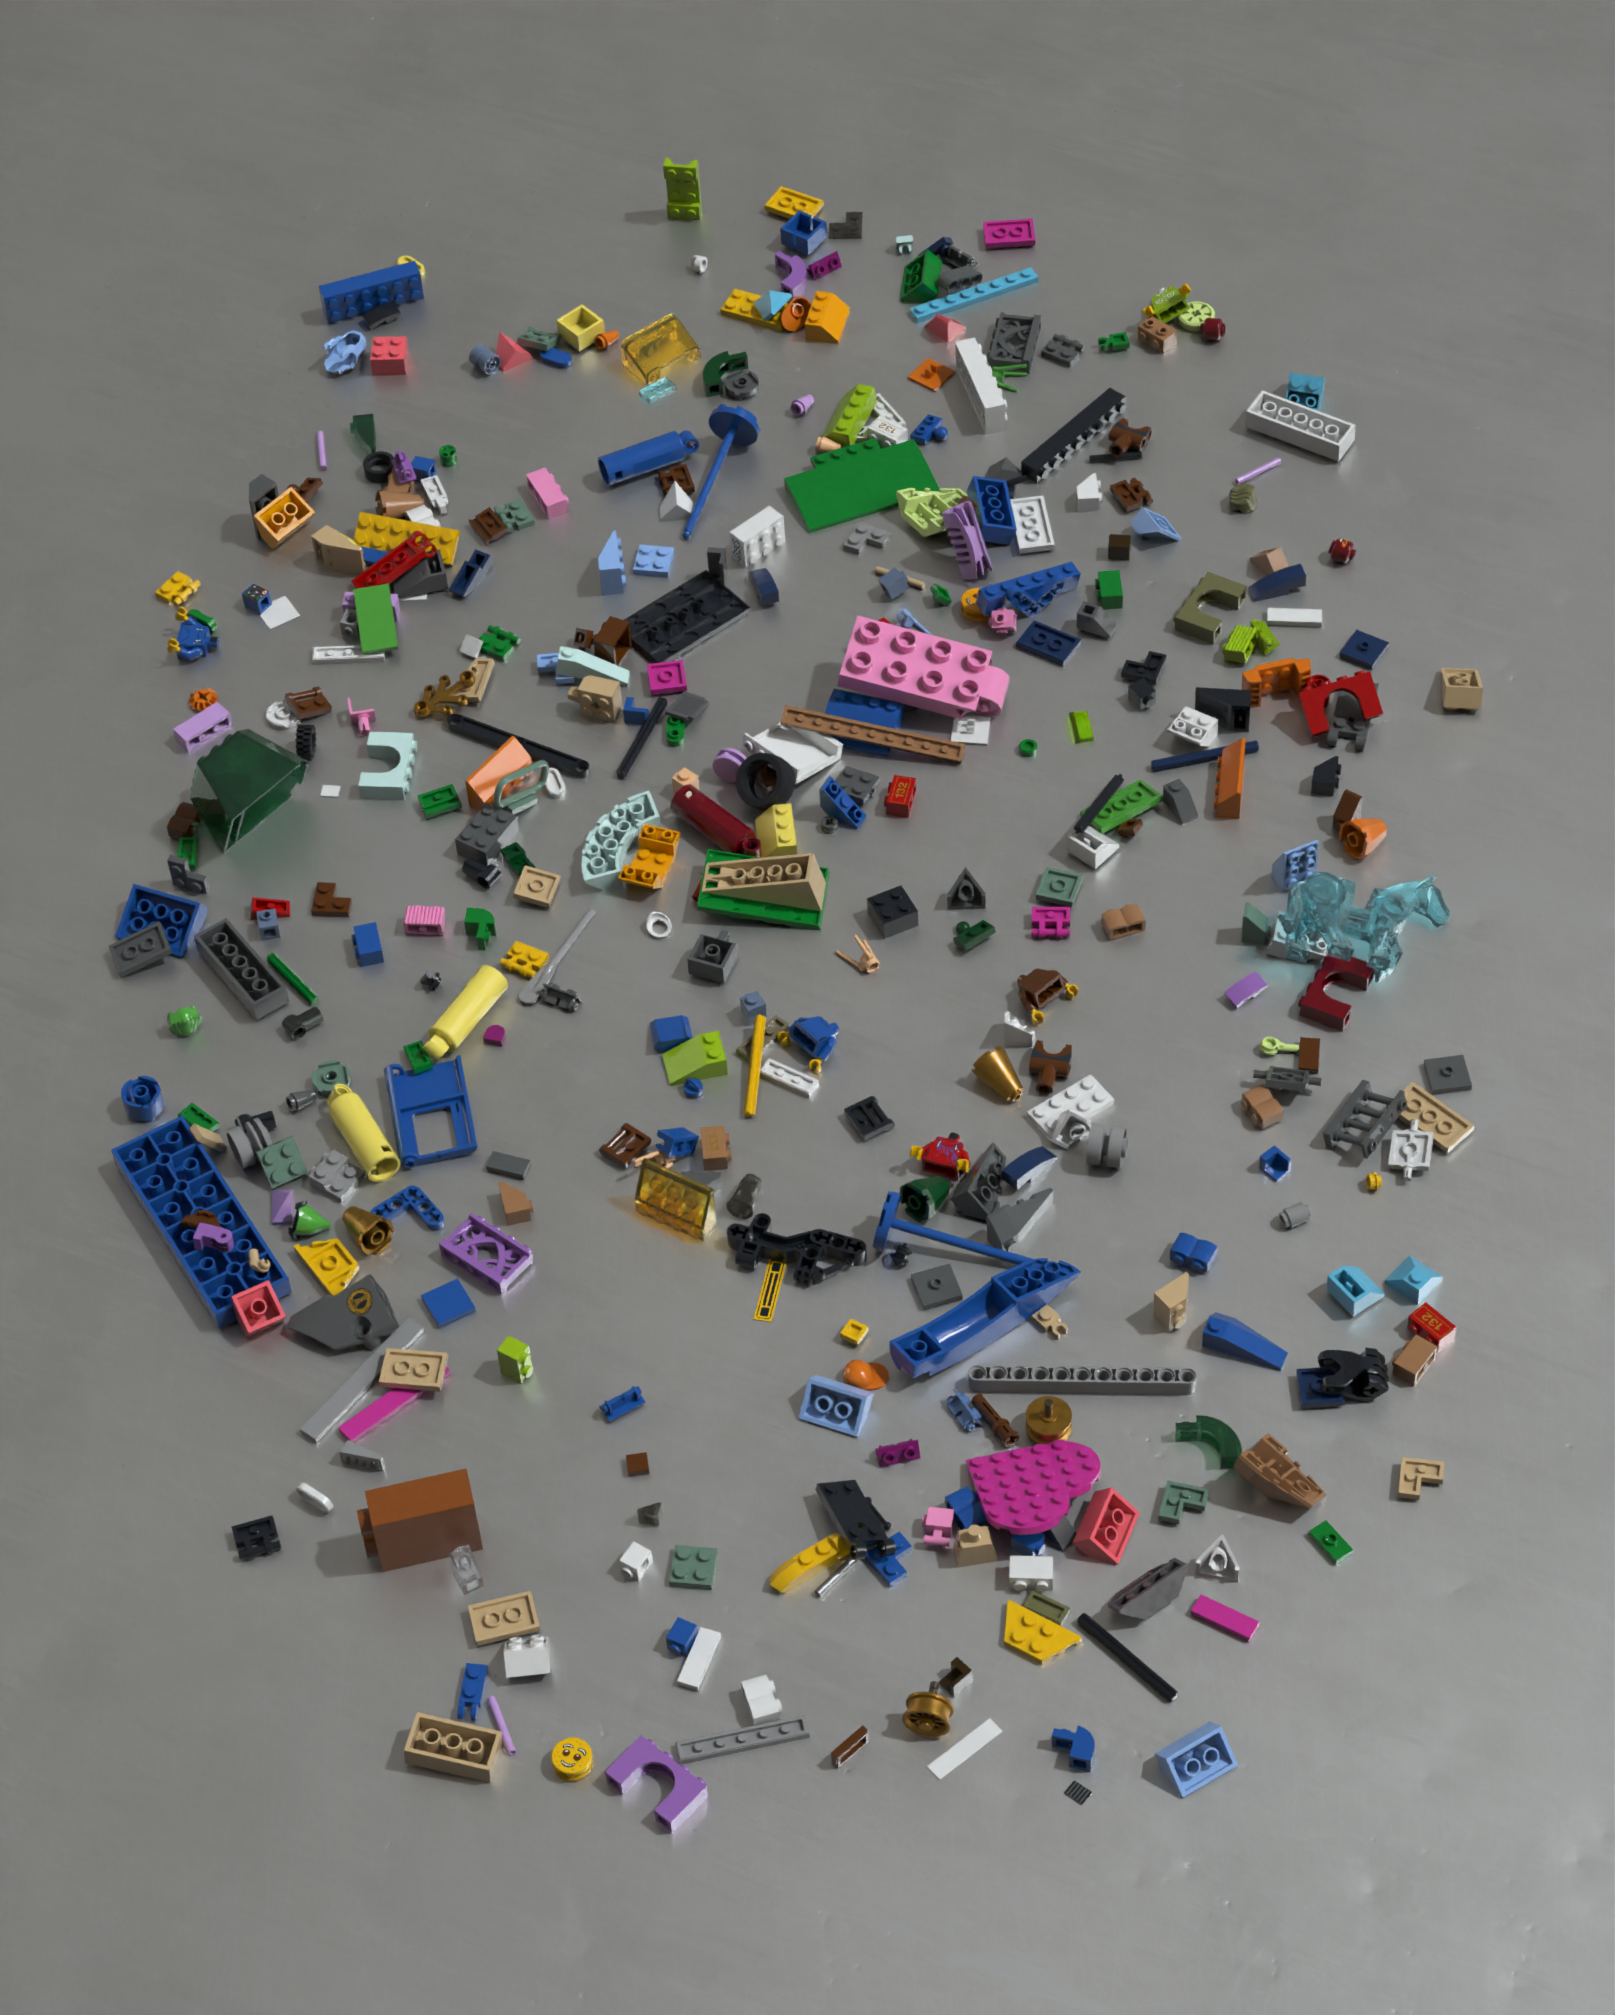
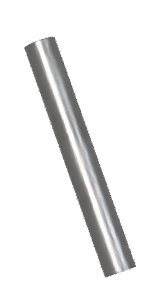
M849 1557L814 1591L815 1594L821 1597L860 1559L853 1560Z

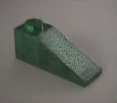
M373 414L353 416L350 430L351 433H354L355 440L367 455L376 452V430Z

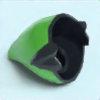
M307 1200L295 1204L297 1211L293 1228H288V1233L293 1240H297V1236L312 1235L331 1227V1222L306 1205Z

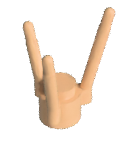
M854 935V939L864 952L860 958L861 964L838 950L835 951L840 957L858 967L861 972L866 970L868 973H872L880 965L865 939L861 941L857 935Z
M658 1150L635 1159L634 1167L646 1164L654 1159L660 1166L665 1165L648 1183L647 1186L651 1187L667 1169L673 1166L672 1161L676 1157H667L664 1152Z

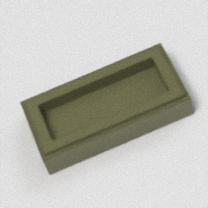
M1033 1590L1022 1605L1026 1609L1060 1626L1063 1625L1070 1613V1607Z

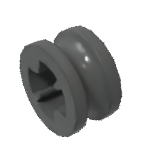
M827 816L821 820V829L824 833L833 834L838 830V820L835 817Z

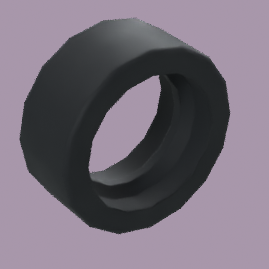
M383 451L369 454L363 461L365 477L373 483L387 482L388 475H391L394 468L391 461L395 459L393 455ZM378 464L388 465L386 469L379 471L371 469Z

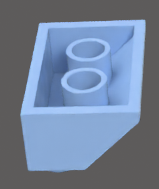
M814 1375L808 1378L799 1419L857 1437L869 1414L874 1393Z
M1210 1721L1155 1753L1163 1774L1182 1798L1238 1766L1222 1727Z

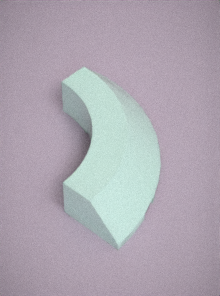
M650 791L636 794L627 798V802L615 805L614 809L607 815L604 814L597 821L595 828L589 832L584 850H582L581 862L582 874L586 884L604 891L623 886L622 881H618L622 863L628 852L639 842L638 836L644 824L661 827L660 816Z

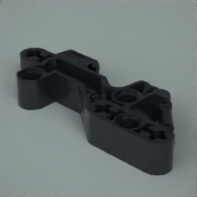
M765 1213L755 1215L750 1226L735 1223L727 1228L728 1246L737 1251L736 1264L756 1269L762 1258L785 1264L798 1262L794 1270L793 1279L797 1281L801 1278L802 1282L808 1280L810 1285L815 1280L822 1281L825 1277L841 1271L843 1267L861 1266L867 1261L866 1244L860 1239L823 1229H815L789 1237L772 1233L771 1218ZM827 1258L843 1262L842 1264L837 1263L825 1269L821 1268L823 1261Z

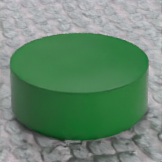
M1031 739L1021 741L1019 753L1024 757L1034 756L1037 753V743Z

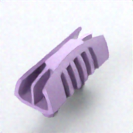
M966 501L941 513L945 526L949 531L948 535L951 537V544L954 546L953 551L956 553V560L959 562L958 566L962 578L967 580L977 579V574L984 575L985 568L993 571L972 503Z

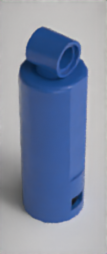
M686 430L680 434L672 431L598 457L599 470L604 482L609 487L685 460L686 453L692 454L698 450L699 441L690 431Z

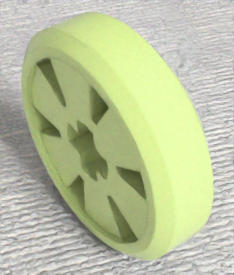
M1193 301L1187 303L1190 307L1189 310L1177 316L1178 323L1182 328L1197 332L1200 331V325L1204 323L1206 318H1215V311L1207 303Z

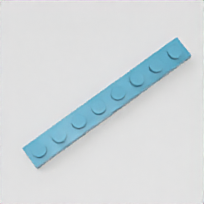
M1030 267L910 308V314L917 323L934 318L937 313L943 315L1038 282V276Z

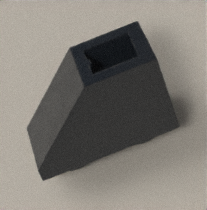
M1334 756L1314 767L1311 794L1334 796V790L1338 789L1340 779L1336 777L1341 775L1342 764H1338L1339 756Z

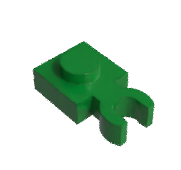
M1126 332L1110 334L1109 338H1098V345H1100L1101 351H1106L1109 348H1112L1113 351L1130 348Z

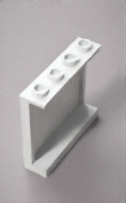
M781 722L754 737L745 733L742 749L751 755L770 753L786 760L794 771L795 784L840 760L843 744L830 735L781 725ZM768 764V766H769L770 768H772L773 770H775V768L772 766V764Z

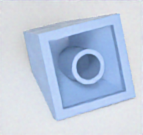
M1144 507L1130 522L1134 528L1133 532L1139 537L1144 536L1148 539L1180 541L1182 539L1164 516Z

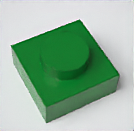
M935 583L930 587L933 594L932 598L935 602L942 603L945 606L952 602L947 589Z

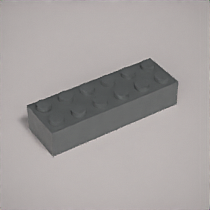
M227 918L194 935L197 951L256 1020L289 1002L286 986Z

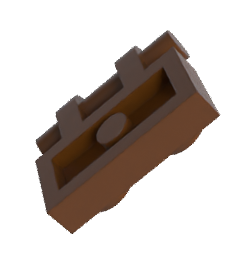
M686 464L669 467L670 472L665 473L663 470L658 472V481L662 485L664 495H667L674 481L677 482L686 494L695 492V486Z
M1132 478L1130 484L1123 480L1110 485L1111 493L1127 512L1142 507L1143 502H1146L1148 505L1153 503L1149 491L1145 490L1141 481H1138L1136 478Z

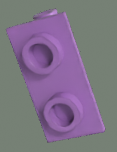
M401 450L396 451L395 459L391 461L400 484L417 480L409 457L405 456V453Z

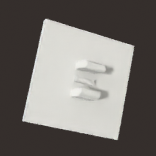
M964 715L962 719L954 717L951 741L970 745H987L991 717Z

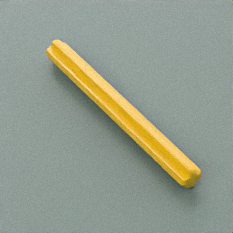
M761 1014L757 1015L754 1019L744 1115L749 1118L755 1115L766 1025V1017Z

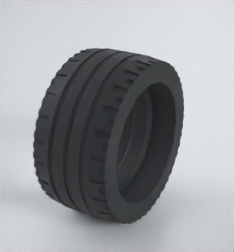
M756 753L747 757L740 765L736 774V789L740 798L748 805L761 810H767L772 805L786 804L795 789V774L791 765L783 758L770 753ZM772 764L777 774L776 786L768 797L759 799L754 788L755 778L763 766Z

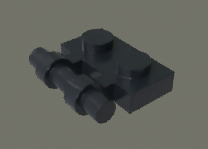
M273 1515L231 1527L236 1547H246V1550L238 1552L240 1560L245 1558L253 1559L256 1555L266 1552L271 1554L274 1553L273 1550L281 1549L280 1540L274 1542L270 1540L278 1537ZM261 1541H264L265 1543L264 1545L252 1548V1544L258 1543Z

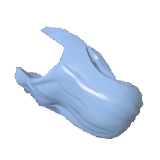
M352 330L343 336L333 337L325 343L323 349H328V358L324 362L326 371L328 373L341 374L346 370L354 368L360 355L366 351L367 341L365 336L360 332Z

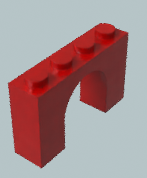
M1365 670L1354 673L1355 676L1348 678L1345 675L1337 678V681L1333 683L1325 681L1319 683V687L1312 689L1309 686L1301 689L1298 699L1310 737L1329 732L1330 728L1324 712V701L1327 696L1337 691L1348 692L1356 698L1364 721L1383 715L1370 671L1365 673Z

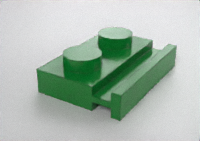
M453 784L417 795L427 819L462 808L461 801Z

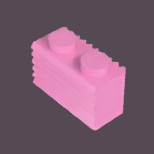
M408 905L403 923L405 934L443 935L446 921L445 909L439 906L421 907L414 905L410 907Z

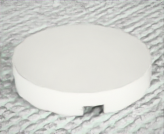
M285 700L283 702H274L266 711L267 722L274 729L289 730L296 727L302 720L298 719Z

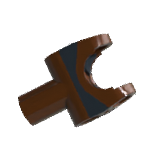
M1120 419L1111 428L1109 433V440L1113 441L1109 447L1112 456L1119 458L1129 448L1142 451L1151 438L1152 428L1146 426L1134 429L1129 427L1128 419Z
M1037 1040L1031 1053L1029 1072L1039 1074L1036 1091L1043 1095H1049L1053 1092L1056 1076L1069 1077L1072 1045L1066 1044L1060 1053L1051 1054L1044 1050V1041Z

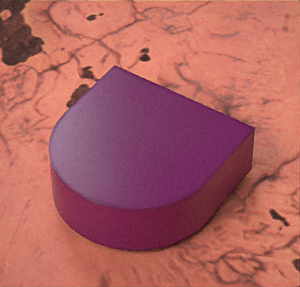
M499 1025L488 1027L483 1037L484 1043L502 1046L505 1040V1030Z

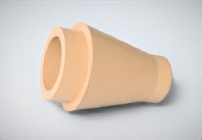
M824 436L818 437L815 450L819 451V453H826L841 448L842 444Z

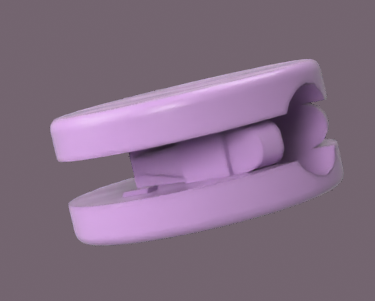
M723 748L715 757L712 767L719 778L726 782L736 783L737 771L742 762L747 758L736 749Z

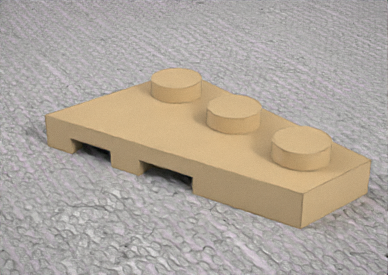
M476 658L467 669L474 674V685L471 687L464 686L450 696L464 694L468 702H480L495 665L493 658Z

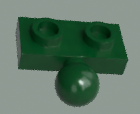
M984 920L972 927L969 923L962 921L956 925L958 936L954 937L953 940L956 946L967 951L996 933L995 927Z

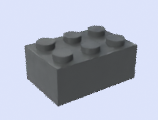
M485 803L455 838L457 854L465 858H473L486 866L492 864L501 853L500 850L505 848L519 832L518 817L489 803Z

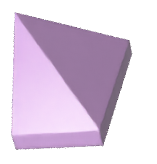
M273 1190L272 1225L291 1224L293 1190Z

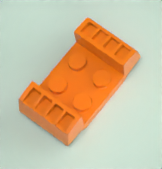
M1289 658L1256 665L1254 669L1243 672L1241 686L1242 690H1251L1250 708L1261 706V695L1293 688L1298 698L1301 689L1307 687V680L1311 677L1310 659L1296 660Z

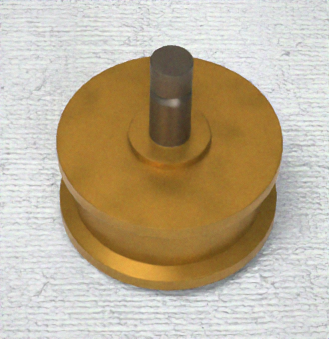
M1043 1396L1032 1401L1027 1407L1025 1416L1026 1432L1033 1442L1044 1444L1055 1442L1059 1439L1065 1441L1068 1439L1072 1431V1412L1065 1401L1054 1396Z
M932 1681L930 1683L929 1692H915L907 1697L906 1706L908 1709L902 1716V1722L909 1730L920 1735L932 1737L942 1736L949 1732L951 1726L949 1718L953 1715L954 1706L947 1698L937 1694L938 1682Z

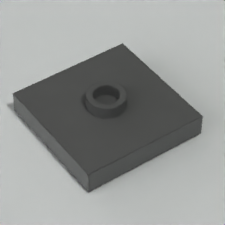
M1463 1055L1424 1060V1067L1432 1095L1472 1090V1083Z
M950 1264L911 1274L912 1282L924 1310L963 1299Z

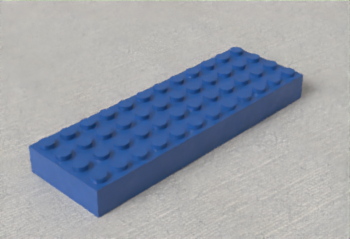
M183 1115L111 1150L118 1170L219 1329L237 1320L231 1299L233 1295L268 1280L278 1299L292 1293L288 1276L201 1143L196 1140L190 1131V1126ZM197 1210H207L214 1213L215 1217L219 1220L220 1227L232 1232L234 1248L226 1253L204 1246L203 1250L195 1249L193 1236L196 1229L182 1227L181 1221L186 1215L189 1216L197 1213ZM257 1249L260 1260H269L270 1267L267 1272L260 1273L250 1267L249 1250Z

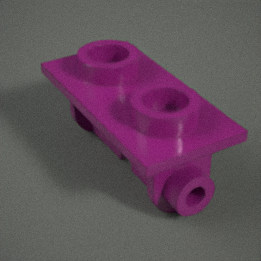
M835 251L809 265L807 268L808 274H813L814 280H817L842 267L838 252Z
M909 1439V1441L900 1442L895 1445H880L879 1448L875 1449L879 1467L921 1458L918 1440Z

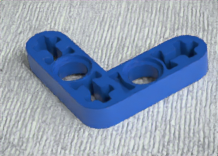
M1057 574L1050 578L1032 596L1017 585L1008 588L1005 596L1011 604L1031 617L1038 614L1066 587L1067 581L1061 574Z
M409 1186L371 1210V1213L383 1216V1218L391 1222L411 1209L428 1229L432 1231L441 1230L445 1225L442 1212L417 1186ZM394 1203L401 1204V1207L398 1209L391 1208ZM423 1205L429 1206V1209L426 1211L419 1210ZM431 1215L438 1222L432 1221Z

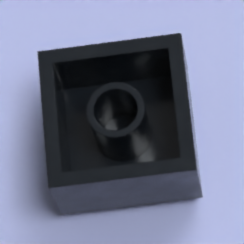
M902 885L867 898L868 915L884 939L919 926L918 910Z

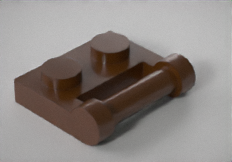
M319 686L313 687L312 690L285 694L286 703L298 719L331 713L332 706L322 694ZM314 697V698H311V699H307V700H302V701L296 702V700H301V699H305V698Z
M624 1123L621 1126V1130L606 1145L603 1144L599 1148V1152L604 1157H609L627 1168L652 1142L649 1136L628 1123ZM627 1135L628 1137L615 1150H613V1148Z

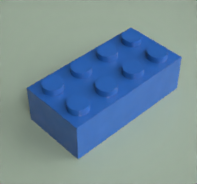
M973 476L967 489V496L977 505L974 511L984 541L1010 545L1017 529L1006 480Z

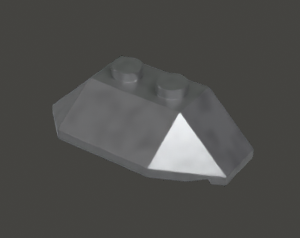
M1173 1558L1169 1560V1563L1161 1564L1149 1570L1121 1589L1107 1605L1110 1609L1123 1615L1143 1620L1150 1618L1155 1612L1168 1606L1179 1596L1188 1566L1186 1563Z

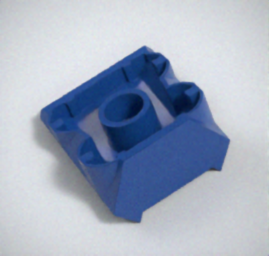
M680 1015L655 1019L650 1023L654 1050L657 1052L665 1053L692 1038L689 1020L686 1016Z

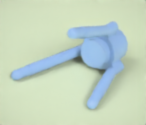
M902 609L897 613V626L908 628L914 623L924 633L932 635L907 609Z

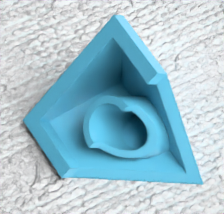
M768 291L756 300L754 305L766 322L780 310L792 295L790 293Z

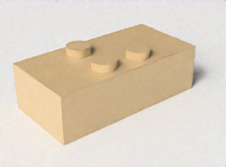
M417 1712L404 1749L405 1763L491 1783L503 1745L502 1732Z

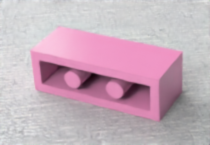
M542 468L526 474L528 488L548 519L568 512V498L565 494H562L561 487L555 483L552 473H549L546 468Z

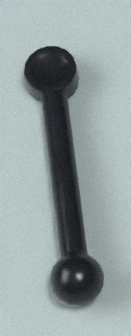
M865 1497L875 1515L883 1523L884 1529L890 1530L892 1527L891 1523L887 1522L873 1506L872 1499Z

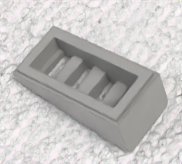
M347 1440L339 1452L342 1463L380 1471L385 1469L383 1456L350 1440Z

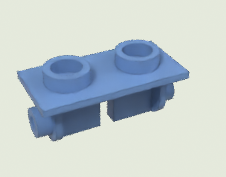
M953 1389L956 1395L947 1398V1406L955 1416L963 1412L957 1417L963 1428L972 1431L977 1423L983 1426L979 1420L982 1416L975 1407L971 1409L968 1405L971 1401L965 1393L962 1392L960 1394Z

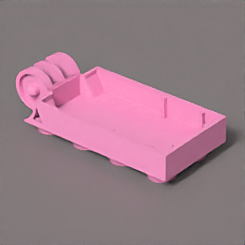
M857 615L837 686L962 719L968 712H973L979 716H998L1003 707L1010 678L1002 669L989 665L993 651Z

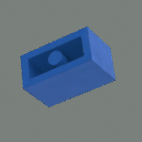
M376 922L353 926L355 934L351 935L353 946L357 945L358 947L354 951L356 960L361 961V966L384 963Z

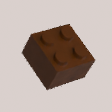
M610 616L602 624L598 634H595L593 637L594 656L619 666L632 648L629 622Z

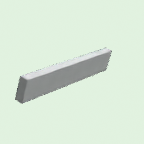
M801 1715L677 1741L675 1744L681 1765L810 1738L806 1717Z

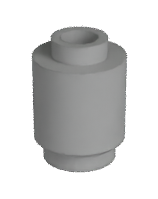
M1302 1202L1285 1208L1283 1212L1279 1213L1281 1223L1285 1228H1293L1309 1221V1216H1311L1308 1205H1304Z

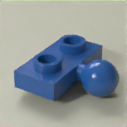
M928 414L910 434L911 440L914 439L915 442L926 444L933 435L938 440H945L948 437V430L945 427H941L943 425V418Z

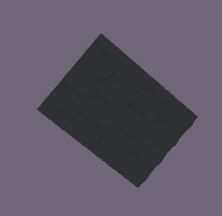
M705 570L624 620L630 624L632 646L651 663L674 661L681 657V654L700 645L702 641L725 630L727 626L744 618L750 612L751 607L710 572Z

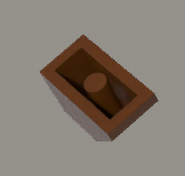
M1347 789L1344 791L1333 815V829L1339 832L1341 824L1355 818H1361L1362 796Z

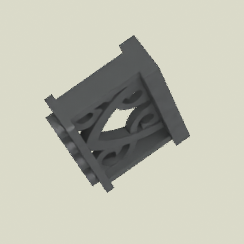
M1001 312L1000 317L996 318V329L993 330L992 335L994 340L990 341L989 349L991 352L987 353V362H989L991 368L994 366L1003 367L1026 364L1027 367L1015 370H1023L1024 373L1030 374L1041 330V315L1028 317L1008 315ZM1018 335L1022 342L1027 343L1011 349L1005 341Z

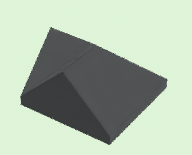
M1006 457L990 466L985 478L1007 481L1023 476V473ZM1019 484L1008 487L1010 499H1014Z

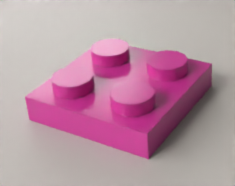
M683 660L647 664L651 695L687 691Z

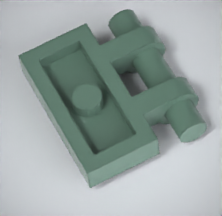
M521 498L506 503L505 509L499 505L494 507L495 514L507 527L509 533L513 531V527L522 530L535 525L532 515Z

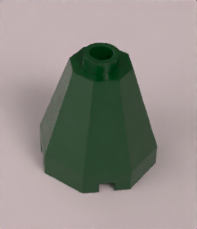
M941 1176L913 1180L900 1187L901 1204H906L907 1208L904 1210L907 1215L918 1222L934 1216L949 1194V1183Z

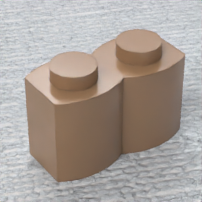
M1137 904L1125 905L1121 909H1110L1101 916V924L1110 940L1137 934L1145 930L1146 920Z
M1264 1084L1242 1093L1241 1106L1244 1111H1248L1251 1114L1255 1125H1259L1264 1129L1283 1120L1284 1111L1281 1105L1273 1098Z

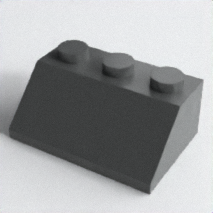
M263 474L249 483V504L252 518L279 496L277 483ZM253 518L256 538L260 540L262 537Z

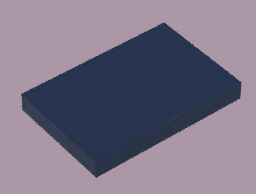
M1035 620L1016 642L1017 648L1060 666H1064L1081 645V639Z

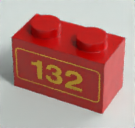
M894 775L893 781L889 782L888 785L889 795L884 798V807H887V815L909 818L917 791L916 778Z
M1427 1302L1408 1316L1407 1328L1413 1335H1418L1436 1345L1437 1353L1455 1339L1456 1326Z

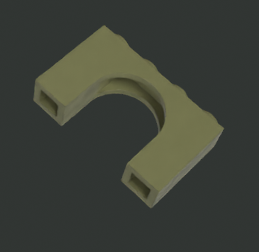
M1207 572L1205 577L1200 579L1197 588L1191 591L1189 599L1183 602L1181 610L1175 613L1173 618L1175 630L1214 644L1222 633V620L1204 614L1198 608L1207 603H1220L1238 610L1246 600L1247 586Z

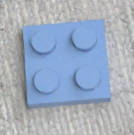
M639 545L633 574L668 577L675 553L674 547Z

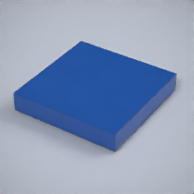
M458 1278L421 1295L424 1304L439 1328L476 1311L474 1304Z

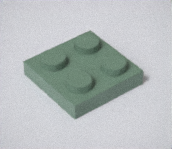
M1046 867L1036 892V900L1073 907L1083 875Z
M289 1136L256 1151L271 1189L308 1173L293 1136Z
M675 1545L669 1586L712 1590L718 1549Z

